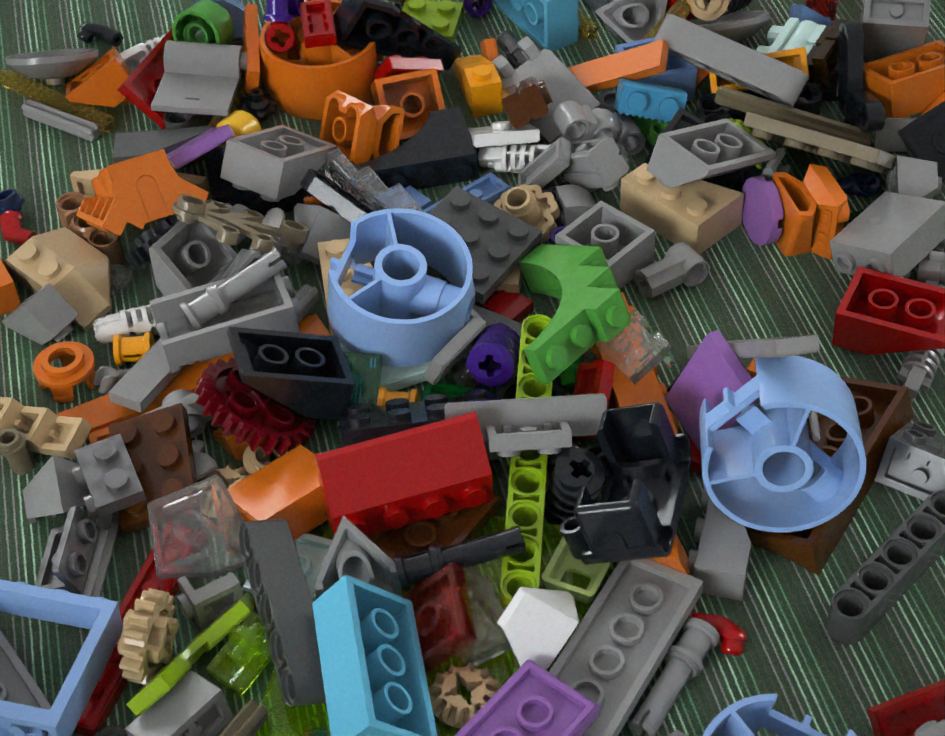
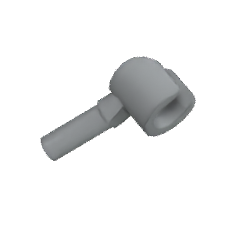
M101 366L96 372L93 385H100L99 392L108 394L117 381L131 368L116 370L109 366Z

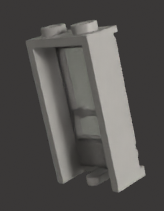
M278 272L229 304L230 309L228 313L216 315L204 323L200 330L194 329L179 304L191 302L206 292L205 287L215 284L217 287L230 277L150 300L149 303L171 373L180 371L179 366L185 364L192 365L195 361L202 362L232 353L227 335L228 327L300 333L297 319L303 318L298 298L293 297L294 292L288 275L282 277L280 272Z

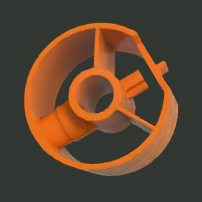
M311 0V1H305V2L321 1V0ZM330 0L333 15L342 0ZM301 17L292 19V21H286L291 23L294 28V43L292 47L287 51L277 52L272 50L266 42V30L272 21H267L264 24L260 33L259 43L261 75L268 95L271 99L277 101L276 107L294 117L322 120L325 99L336 90H340L369 105L373 102L370 86L375 80L374 71L378 68L377 61H383V55L376 54L375 42H369L363 50L339 44L305 48ZM278 28L272 38L277 37L279 42H284L285 35L289 33H283L281 28Z

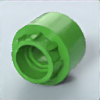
M201 0L175 18L172 25V35L174 41L230 45L234 37V25L226 9L213 1Z

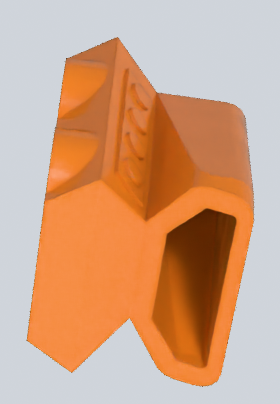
M336 90L325 99L319 139L337 146L336 152L332 156L338 157L342 165L353 166L385 155L399 147L405 112L401 107L393 105H369L340 90Z
M809 164L802 182L786 172H774L772 182L777 186L784 209L783 220H778V228L783 229L781 236L776 242L778 248L785 256L812 252L831 260L832 253L829 241L843 230L844 223L850 217L848 197L825 166Z

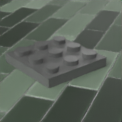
M457 186L429 213L450 225L465 241L473 263L472 276L476 292L475 301L484 304L517 268L518 262L528 255L542 240V230ZM427 265V275L435 278L440 277L442 280L447 281L448 284H451L440 272Z

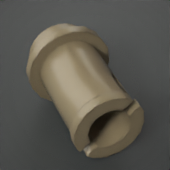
M8 428L0 432V455L7 459L14 474H27L35 467L33 463L35 459L26 446V436L19 430Z

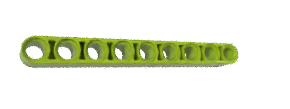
M531 315L522 323L516 399L552 396L553 381L549 384L538 383L524 352V349L541 334L552 320L546 315ZM538 449L521 450L520 455L511 457L505 530L519 525L527 552L502 558L500 581L501 614H503L520 587L540 589L548 454H540Z

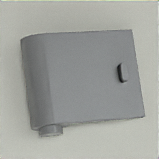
M167 40L163 56L164 74L151 103V111L228 116L243 71H247V53L244 52L243 46Z

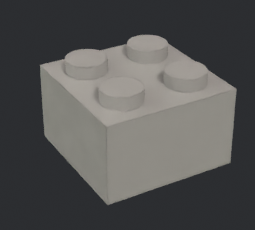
M600 201L555 235V245L601 246L618 289H621L634 278L635 271L654 262L655 230L609 204Z

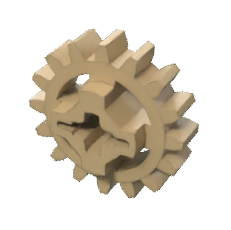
M149 588L148 591L143 590L141 599L135 600L134 610L129 609L123 619L124 626L121 638L117 643L118 654L123 655L119 668L124 669L122 678L127 679V681L145 685L162 669V663L167 664L173 654V644L179 623L178 619L172 618L176 606L172 605L174 596L169 595L170 592Z

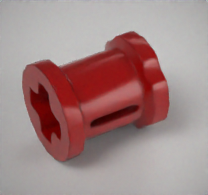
M272 21L266 30V42L272 50L284 52L292 47L294 43V28L291 23L286 21ZM281 28L283 33H289L285 35L284 42H279L277 37L272 38L275 35L276 29Z

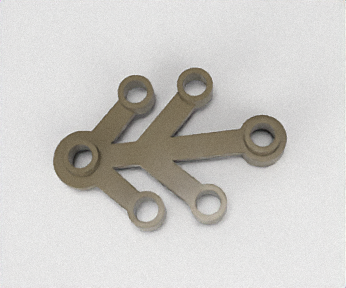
M185 194L179 195L178 200L173 202L171 208L177 214V219L182 222L197 224L199 221L216 230L215 238L222 243L236 245L241 233L252 239L250 245L252 249L262 253L270 252L275 240L268 235L279 237V243L285 247L299 249L300 244H304L309 230L305 225L292 220H282L280 228L262 224L264 215L257 211L245 209L243 212L229 213L231 208L224 203L217 201L206 203L200 198Z

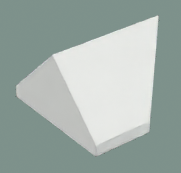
M520 587L497 623L503 628L520 667L530 659L547 671L579 624V618L574 597L568 591Z

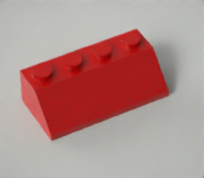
M475 412L315 455L323 506L333 536L343 516L365 536H369L390 529H399L405 525L429 518H438L444 514L465 508L477 507L494 500L492 471Z

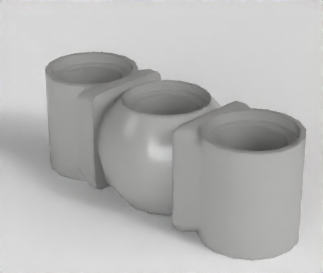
M569 100L562 102L554 110V121L563 137L571 143L613 137L620 150L619 152L624 156L636 155L645 146V137L631 115L626 116L625 114L620 115L617 112L612 113L606 108L591 110L588 105L580 106L577 102Z

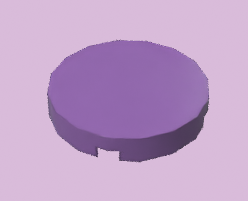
M764 175L747 179L742 187V193H744L743 224L750 239L759 246L776 243L783 230L778 228V220H783L784 215L781 196L777 186L772 181H766L767 177Z

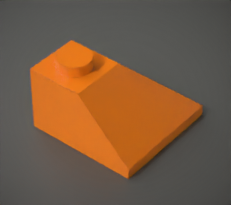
M113 47L67 83L65 97L69 102L108 107H116L120 103L126 105L130 101L118 91V88L132 74V71L118 50Z

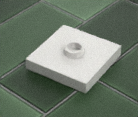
M510 121L493 122L492 126L468 128L473 145L476 148L536 143L540 141L539 129L530 123L518 129L512 127Z

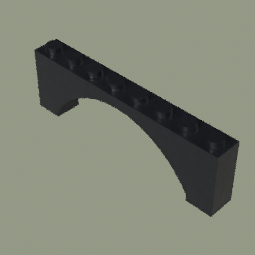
M460 106L429 111V119L423 127L404 144L385 155L353 166L318 170V172L331 180V170L338 171L340 174L333 173V178L337 185L345 189L346 184V191L351 194V191L354 190V197L358 200L363 199L360 196L361 191L366 192L362 193L363 197L366 195L367 198L369 196L372 198L395 194L409 185L418 190L478 179L477 153ZM226 146L215 147L205 153L212 198L215 201L224 204L230 203L232 206L241 204L265 216L270 209L277 207L281 208L284 213L294 211V206L297 203L304 204L303 198L313 196L301 187L295 195L280 199L279 202L266 201L260 197L259 193L252 190L236 189L232 186V182L220 178Z

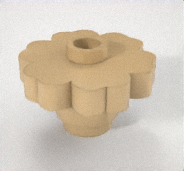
M522 184L504 192L500 199L494 203V206L542 230V240L540 243L549 240L552 231L557 228L555 220L561 214L554 195L551 192L543 193L541 187L537 184Z

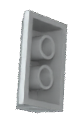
M726 118L659 134L647 171L658 178L662 185L674 188L772 160L775 158L776 152Z

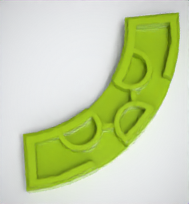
M247 592L174 656L129 700L126 705L136 716L138 714L142 715L170 691L204 652L211 650L253 612L256 604L251 595Z

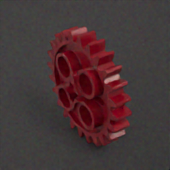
M230 358L227 363L222 359H218L216 364L210 363L207 369H204L197 382L198 386L195 389V393L199 397L196 403L205 406L201 413L205 416L213 417L212 426H222L224 428L223 436L234 435L237 445H241L245 441L249 443L250 449L253 452L256 451L257 447H262L268 456H270L273 449L277 454L283 456L286 451L289 452L299 445L305 447L316 429L313 426L317 419L305 417L243 383L234 358Z

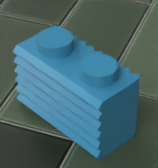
M620 78L614 107L620 115L623 113L626 116L631 114L632 117L637 115L639 118H650L652 121L656 119L658 122L663 120L666 123L671 121L680 107L685 109L688 93L679 88Z

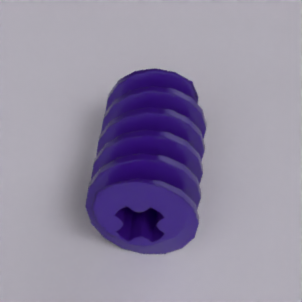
M495 323L484 329L467 356L466 367L475 380L490 387L501 386L509 381L519 363L521 337L518 333L503 323Z

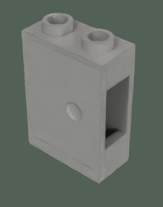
M864 0L860 18L864 32V61H874L924 45L929 29L931 0Z
M885 191L829 241L835 272L854 275L858 266L903 278L910 277L911 270L945 239V201Z

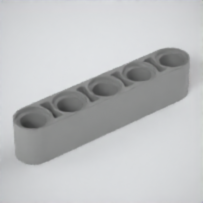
M673 14L666 15L653 42L664 39L669 45L668 54L790 107H794L809 78L808 75L797 68Z

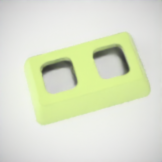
M562 537L542 574V581L547 590L568 591L575 601L590 604L612 562L585 565L581 559H575L572 556L564 537ZM567 573H575L589 578L591 581L585 590L564 583L562 580Z

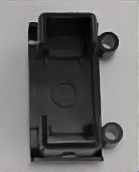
M658 402L607 409L602 414L596 434L600 444H593L586 448L596 454L605 468L604 488L600 502L594 504L586 485L582 486L574 508V516L565 519L560 525V530L572 556L575 559H581L585 565L668 557L672 550L674 537H676L692 461L688 435L684 433L674 434L663 405Z

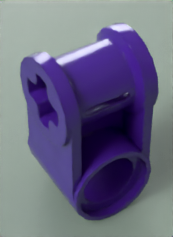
M267 0L266 14L263 15V20L292 21L294 18L301 17L299 3H304V0Z

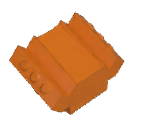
M161 149L108 165L100 170L99 175L91 179L96 196L83 199L76 216L85 220L92 227L106 233L111 232L121 236L126 223L143 230L145 223L169 215H177L171 208L173 202L178 200L179 195L195 196L206 202L209 192L180 178L169 163L165 150Z

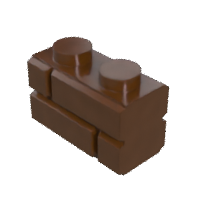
M533 76L520 81L519 86L514 84L501 90V103L512 127L516 129L530 123L531 118L537 120L547 115L549 110L548 104L553 102L544 80L537 82Z

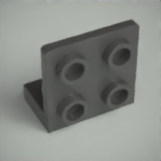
M922 421L907 423L889 437L874 481L924 501L936 490L945 489V436L936 433L937 428L931 424Z

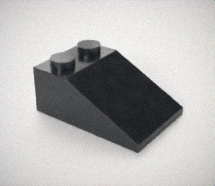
M228 327L227 335L243 383L305 417L340 420L339 411L347 409L346 407L356 384L337 336Z

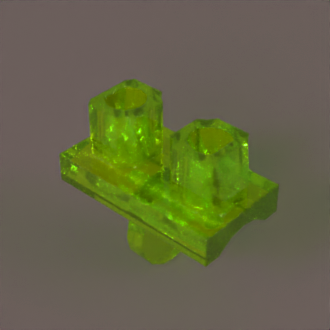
M252 612L241 626H236L229 633V641L206 667L207 675L219 681L224 688L237 696L245 694L254 680L272 660L264 634L265 629L257 613Z

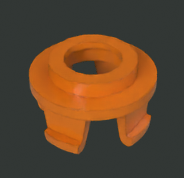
M64 341L50 345L42 350L33 362V373L39 382V387L42 390L49 387L54 396V401L58 403L74 402V386L85 381L89 389H94L95 385H93L97 371H94L95 358L92 350L85 344L75 341ZM59 357L64 367H53L50 363Z

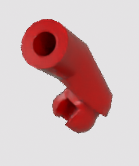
M7 210L0 217V227L3 238L6 241L22 246L32 236L37 235L36 232L21 228L23 223H20V219H23V215L20 212Z
M699 612L692 613V618L702 619L717 630L720 638H722L721 651L724 654L735 656L743 654L744 642H747L746 632L724 616Z

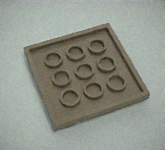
M750 112L746 113L743 123L744 126L753 128L751 134L753 136L884 175H888L890 169H893L896 159L895 155L877 148Z

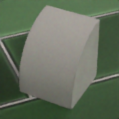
M572 184L556 186V203L561 212L558 218L562 226H568L596 205L592 194L584 187Z

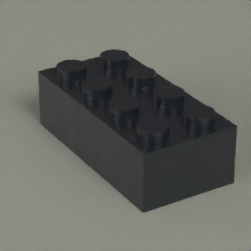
M471 389L464 391L463 396L448 398L446 394L439 393L427 395L424 397V401L409 402L406 398H397L386 401L385 406L370 407L368 403L352 404L346 407L347 410L339 411L342 447L445 420L444 406L446 403L495 400L493 392L486 393L484 389ZM484 442L488 460L505 458L498 456L497 452H489L488 444Z

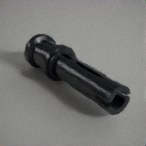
M517 525L514 528L447 547L434 543L429 545L428 550L404 556L402 553L395 554L394 560L400 584L406 592L412 589V585L433 579H437L439 582L445 581L446 578L450 577V572L521 552L525 553L527 550L523 534L521 535V528Z

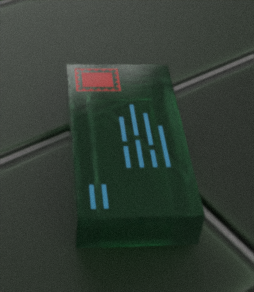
M343 352L356 384L348 406L356 403H368L370 407H377L378 391L381 386L383 355ZM338 419V427H337V428H340V420H339V419Z

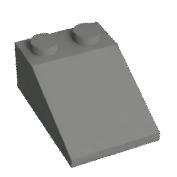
M285 125L229 138L226 142L220 178L232 182V186L236 189L252 190L259 193L260 197L266 201L279 202L280 199L295 195L302 187L300 182L308 169L318 171L336 152L337 146Z

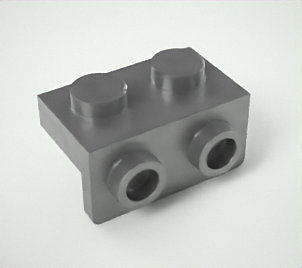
M120 434L74 450L79 466L72 468L80 491L86 488L89 489L90 494L84 496L83 499L91 519L99 517L104 530L112 528L108 514L146 501L143 488Z
M79 506L69 508L64 526L51 529L34 586L54 590L63 589L70 593L82 594L100 527Z

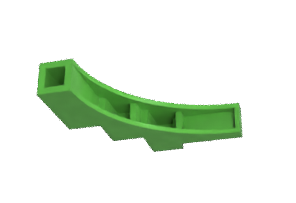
M540 244L518 262L531 293L545 294L561 300L554 317L547 327L524 349L538 383H551L597 341L610 342L632 322L621 291L618 289L601 246Z

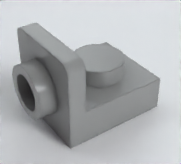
M233 572L219 579L212 580L197 590H194L186 576L177 579L181 595L176 596L177 604L185 619L193 617L201 631L243 596L241 584Z

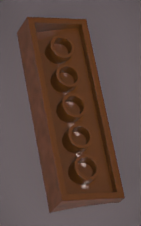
M841 377L854 397L866 455V474L859 493L852 503L840 514L810 529L778 533L744 526L752 545L788 558L819 576L872 487L889 437L907 423H910L913 417L908 387ZM817 412L820 441L814 443L832 457L844 442L847 431L834 420ZM808 419L807 426L809 439L813 441L810 428V421Z

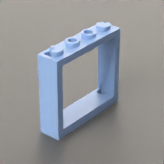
M0 579V612L90 629L50 710L0 700V736H72L122 633L123 624L118 602L104 597H90L70 593L63 589L54 590L33 586L22 581L12 582Z

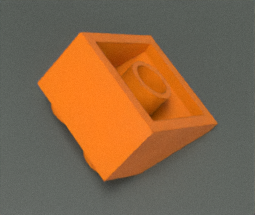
M436 67L375 79L370 86L374 105H393L404 110L405 115L400 141L410 139L423 127L429 119V111L446 109Z

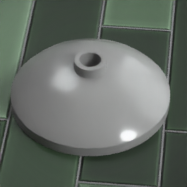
M765 10L732 12L711 21H704L699 18L688 21L735 42H740L752 37L764 27L770 19V12Z
M97 48L37 51L5 57V62L12 70L26 77L46 79L47 85L65 84V77L81 73L94 63L99 56V51Z

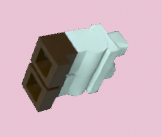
M790 17L784 26L772 25L767 35L769 46L759 45L756 51L765 54L805 47L809 80L807 82L829 85L838 71L839 26L842 22H849V20L836 19L833 25H818L809 20L799 23L798 18Z

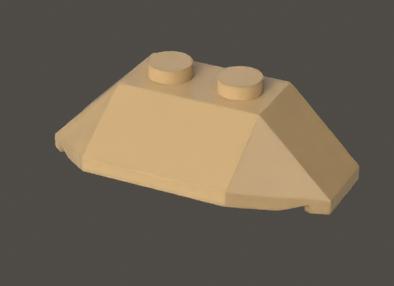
M66 227L32 236L3 262L10 276L33 293L50 283L79 314L72 322L85 332L93 327L94 320L105 316L112 309V299L110 297V259Z

